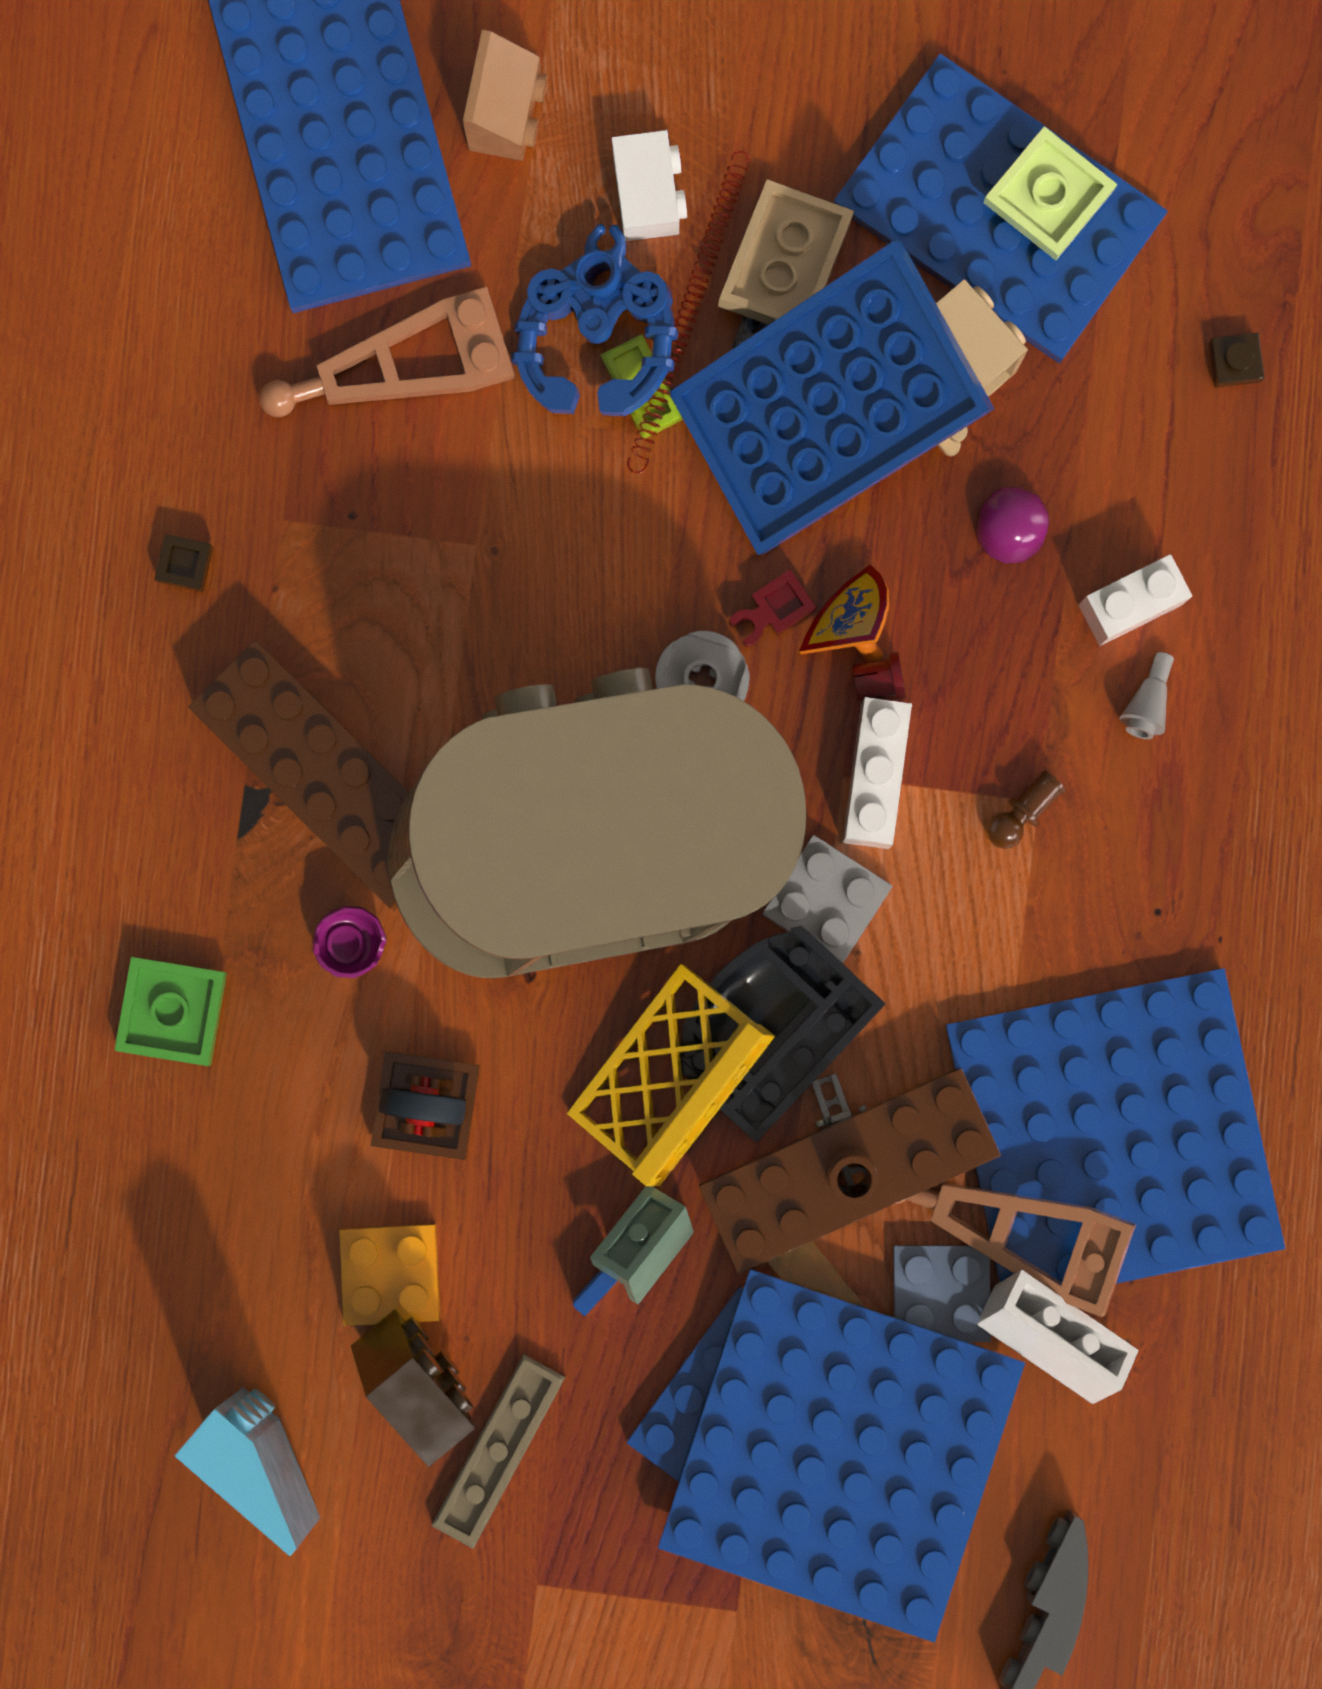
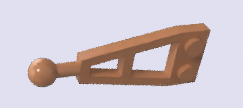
M488 287L443 299L316 365L320 375L318 377L291 385L283 380L267 382L260 390L259 403L268 415L283 417L294 409L297 402L324 394L326 395L328 405L471 392L515 379V374ZM448 318L465 374L399 381L389 347ZM377 355L385 382L337 386L335 375Z
M949 1183L943 1184L940 1192L929 1188L896 1203L900 1204L908 1200L934 1210L931 1222L1014 1274L1020 1270L1025 1271L1061 1296L1066 1304L1100 1317L1106 1315L1136 1227L1135 1223L1089 1206ZM955 1201L1000 1208L990 1238L951 1214ZM1017 1211L1083 1222L1063 1282L1006 1248Z

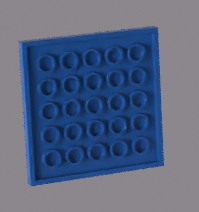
M1225 968L945 1025L953 1068H962L1001 1154L1000 1157L975 1168L979 1189L1089 1206L1135 1223L1136 1227L1116 1284L1286 1249ZM982 1205L990 1238L1000 1208ZM1017 1211L1006 1248L1063 1282L1083 1222ZM994 1261L998 1283L1014 1274Z
M749 1269L658 1543V1548L935 1643L1025 1362Z

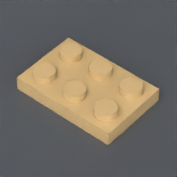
M766 180L720 295L718 307L769 325L826 287L854 211Z

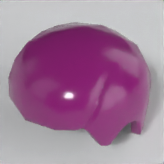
M1002 487L992 492L991 496L985 499L981 507L976 532L978 542L989 557L1003 563L1024 562L1036 554L1044 543L1049 527L1048 511L1038 495L1021 487Z
M342 906L330 910L320 919L313 934L312 951L321 968L336 977L357 978L378 964L386 943V934L378 917L363 907Z

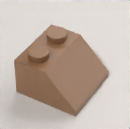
M487 30L481 31L463 117L469 151L523 161L526 146L534 147L536 142L539 119L532 118L535 102H544L548 75L541 74L539 56Z

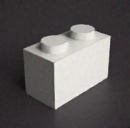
M667 130L612 137V153L625 241L679 235V219L687 218V207L684 190L675 191L673 174L681 173L678 145L669 146Z
M1170 554L1086 596L1078 606L1099 646H1102L1182 606L1192 597V594Z

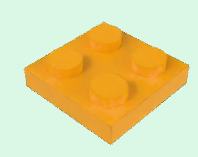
M436 1224L339 1230L344 1326L377 1324L394 1309L398 1311L405 1321L411 1316L418 1322L440 1321Z

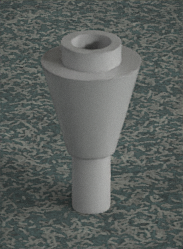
M1156 653L1148 678L1144 680L1119 718L1127 726L1126 731L1137 738L1152 739L1154 735L1165 733L1166 682L1174 658L1167 653Z

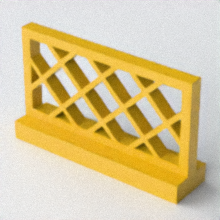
M680 964L567 1114L634 1171L632 1175L645 1186H661L775 1036L761 1024H756L686 965ZM684 980H686L697 989L699 1010L676 1013L674 994ZM707 998L719 1008L708 1009ZM666 1005L667 1014L659 1015ZM726 1013L739 1026L728 1041L712 1043L709 1015ZM700 1016L703 1044L679 1047L677 1019ZM668 1020L671 1048L647 1051L646 1030L652 1022ZM638 1042V1052L630 1053ZM721 1048V1050L713 1059L712 1049ZM704 1050L705 1071L698 1079L683 1080L680 1053ZM671 1054L674 1082L651 1084L648 1057ZM639 1058L642 1085L619 1088L617 1068L624 1059ZM609 1080L610 1089L601 1090ZM693 1085L692 1088L688 1091V1093L684 1096V1086ZM675 1087L677 1106L668 1117L654 1118L652 1090ZM642 1091L645 1119L622 1122L620 1094ZM611 1095L613 1123L597 1124L584 1113L595 1097ZM664 1123L656 1133L655 1124ZM646 1125L648 1145L637 1158L625 1148L623 1127ZM614 1128L615 1139L604 1129Z

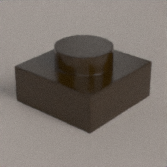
M1259 333L1216 337L1210 340L1209 347L1215 388L1261 383L1264 380Z
M165 534L154 580L166 585L203 592L214 547L209 543Z

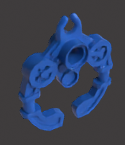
M597 224L587 237L583 256L561 271L551 268L537 273L529 283L527 289L528 298L522 308L519 320L515 322L514 331L519 336L517 352L512 353L511 362L518 366L520 376L530 394L551 413L574 414L580 398V392L578 387L566 378L548 377L544 374L542 368L544 357L539 353H535L537 336L547 335L546 323L548 319L558 320L565 318L573 310L576 313L580 332L589 342L594 344L603 343L609 339L619 316L627 309L637 321L649 324V326H646L645 336L653 340L652 357L642 358V368L633 380L612 379L599 387L597 392L599 410L603 415L626 416L645 404L657 391L667 373L674 371L675 362L670 357L672 341L677 340L678 330L675 328L671 309L673 303L671 290L658 274L649 271L640 272L625 258V236L618 225L612 224L609 227V233L615 241L611 249L601 251L598 248L597 241L605 234L606 227L603 224ZM605 271L611 272L609 279L604 284L593 286L594 279L598 274Z

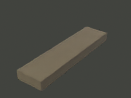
M523 1354L434 1519L432 1527L474 1549L566 1377L565 1375Z

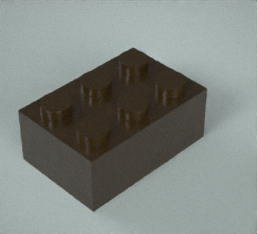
M394 1309L351 1345V1349L366 1398L424 1463L430 1467L475 1429L468 1412L473 1408V1405L464 1394L466 1387L457 1376L460 1372L453 1361L443 1351L436 1355L427 1342L430 1339L428 1334L414 1317L411 1316L405 1321L398 1311Z

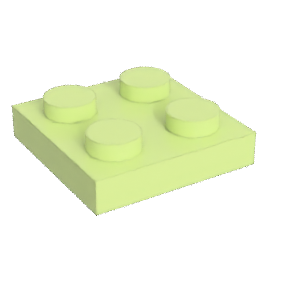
M1044 126L987 194L983 203L1054 260H1057L1113 193L1117 184Z

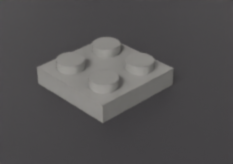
M813 835L799 856L788 881L770 901L762 915L787 932L792 931L790 928L802 925L844 963L893 886Z

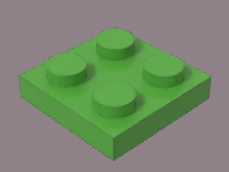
M131 957L114 1051L211 1066L227 973Z

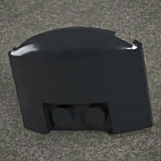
M802 925L790 928L792 931L773 935L755 943L729 962L709 983L712 988L756 1024H761L775 1036L720 1108L756 1143L886 1005L874 991ZM707 998L708 1009L719 1008ZM698 999L692 1007L691 1011L699 1010ZM726 1013L709 1015L712 1043L728 1041L739 1024ZM700 1016L686 1018L682 1028L680 1047L703 1044ZM721 1048L712 1049L713 1059L721 1050ZM704 1050L680 1053L682 1074L688 1080L698 1079L705 1071Z

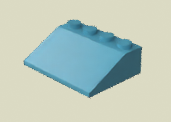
M243 1387L211 1412L177 1452L175 1457L286 1554L291 1556L318 1522L320 1515L280 1418L272 1412L275 1409L274 1403L259 1390L253 1389L249 1392Z

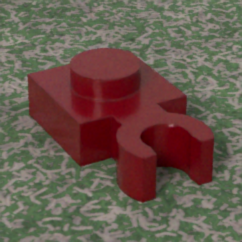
M789 569L753 593L751 599L757 608L753 611L743 609L735 612L729 619V625L732 628L741 621L750 622L754 627V632L747 636L742 644L745 648L751 647L761 639L763 629L770 625L778 636L814 612L817 607L791 569Z

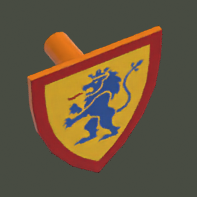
M871 564L848 580L819 611L799 649L801 655L855 646L867 662L882 659L883 651L876 643L885 625L889 610V590L883 576Z

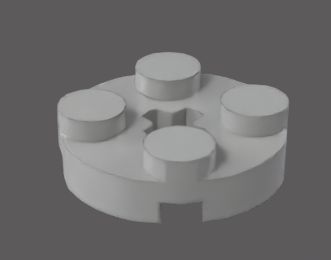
M696 631L672 642L661 654L655 674L657 689L682 684L695 685L694 681L688 679L691 672L699 673L701 667L705 666L710 668V677L716 679L713 687H706L726 692L742 701L745 700L749 688V670L738 647L727 637L711 631Z

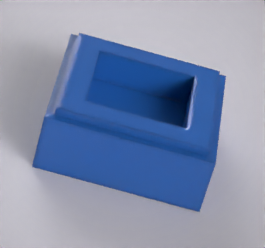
M599 1270L573 1298V1306L585 1317L613 1287L617 1280Z

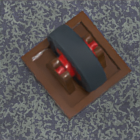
M385 1051L371 1146L466 1160L481 1065Z

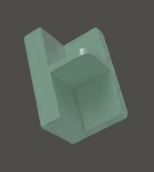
M646 1186L590 1258L593 1265L622 1283L629 1299L639 1304L694 1232L686 1207L653 1186Z

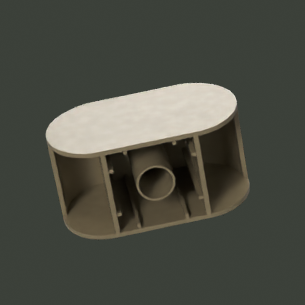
M647 668L628 669L599 676L591 681L593 693L580 696L574 700L575 703L557 706L553 685L548 684L527 686L503 692L495 696L497 709L481 715L482 720L460 731L437 752L411 788L397 812L389 838L388 872L398 910L413 936L434 958L455 971L479 978L510 977L703 939L726 926L731 920L742 918L766 905L784 887L797 864L805 835L806 801L799 768L785 740L761 713L741 699L726 692L699 685L682 684L653 689L650 672Z

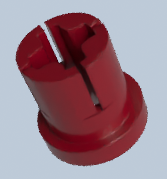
M899 652L889 654L890 659L853 665L859 702L863 701L865 697L879 699L896 696L897 700L906 699Z

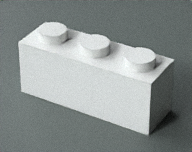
M865 697L861 703L842 843L889 849L893 845L911 716V703Z
M1023 1270L1018 1271L994 1286L977 1322L978 1326L1092 1404L1122 1390L1139 1351L1080 1309L1066 1304L1061 1296Z

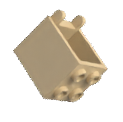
M964 279L936 304L989 397L1017 372L1028 351L1024 346L1026 339L1016 325L1010 321L1004 323L992 310L994 303L979 286L972 288ZM967 427L938 444L939 449L947 456H955L961 448L960 442L967 436Z

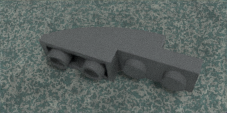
M1069 1509L1064 1519L1057 1517L1053 1522L1046 1538V1544L1050 1545V1548L1043 1562L1035 1561L1026 1577L1024 1587L1029 1589L1026 1597L1032 1605L1041 1610L1038 1616L1032 1613L1022 1629L1020 1640L1024 1641V1644L1017 1659L1010 1657L1002 1669L998 1682L1003 1686L1002 1689H1034L1045 1667L1063 1676L1074 1650L1087 1597L1088 1545L1084 1521L1077 1513Z

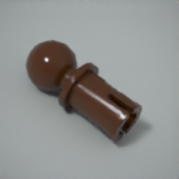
M1044 770L1017 800L1013 797L1009 800V803L1014 808L1011 812L998 813L992 817L987 827V834L991 843L1001 849H1010L1018 845L1024 835V825L1029 822L1032 826L1036 827L1039 824L1037 818L1061 794L1065 793L1066 789L1051 773Z

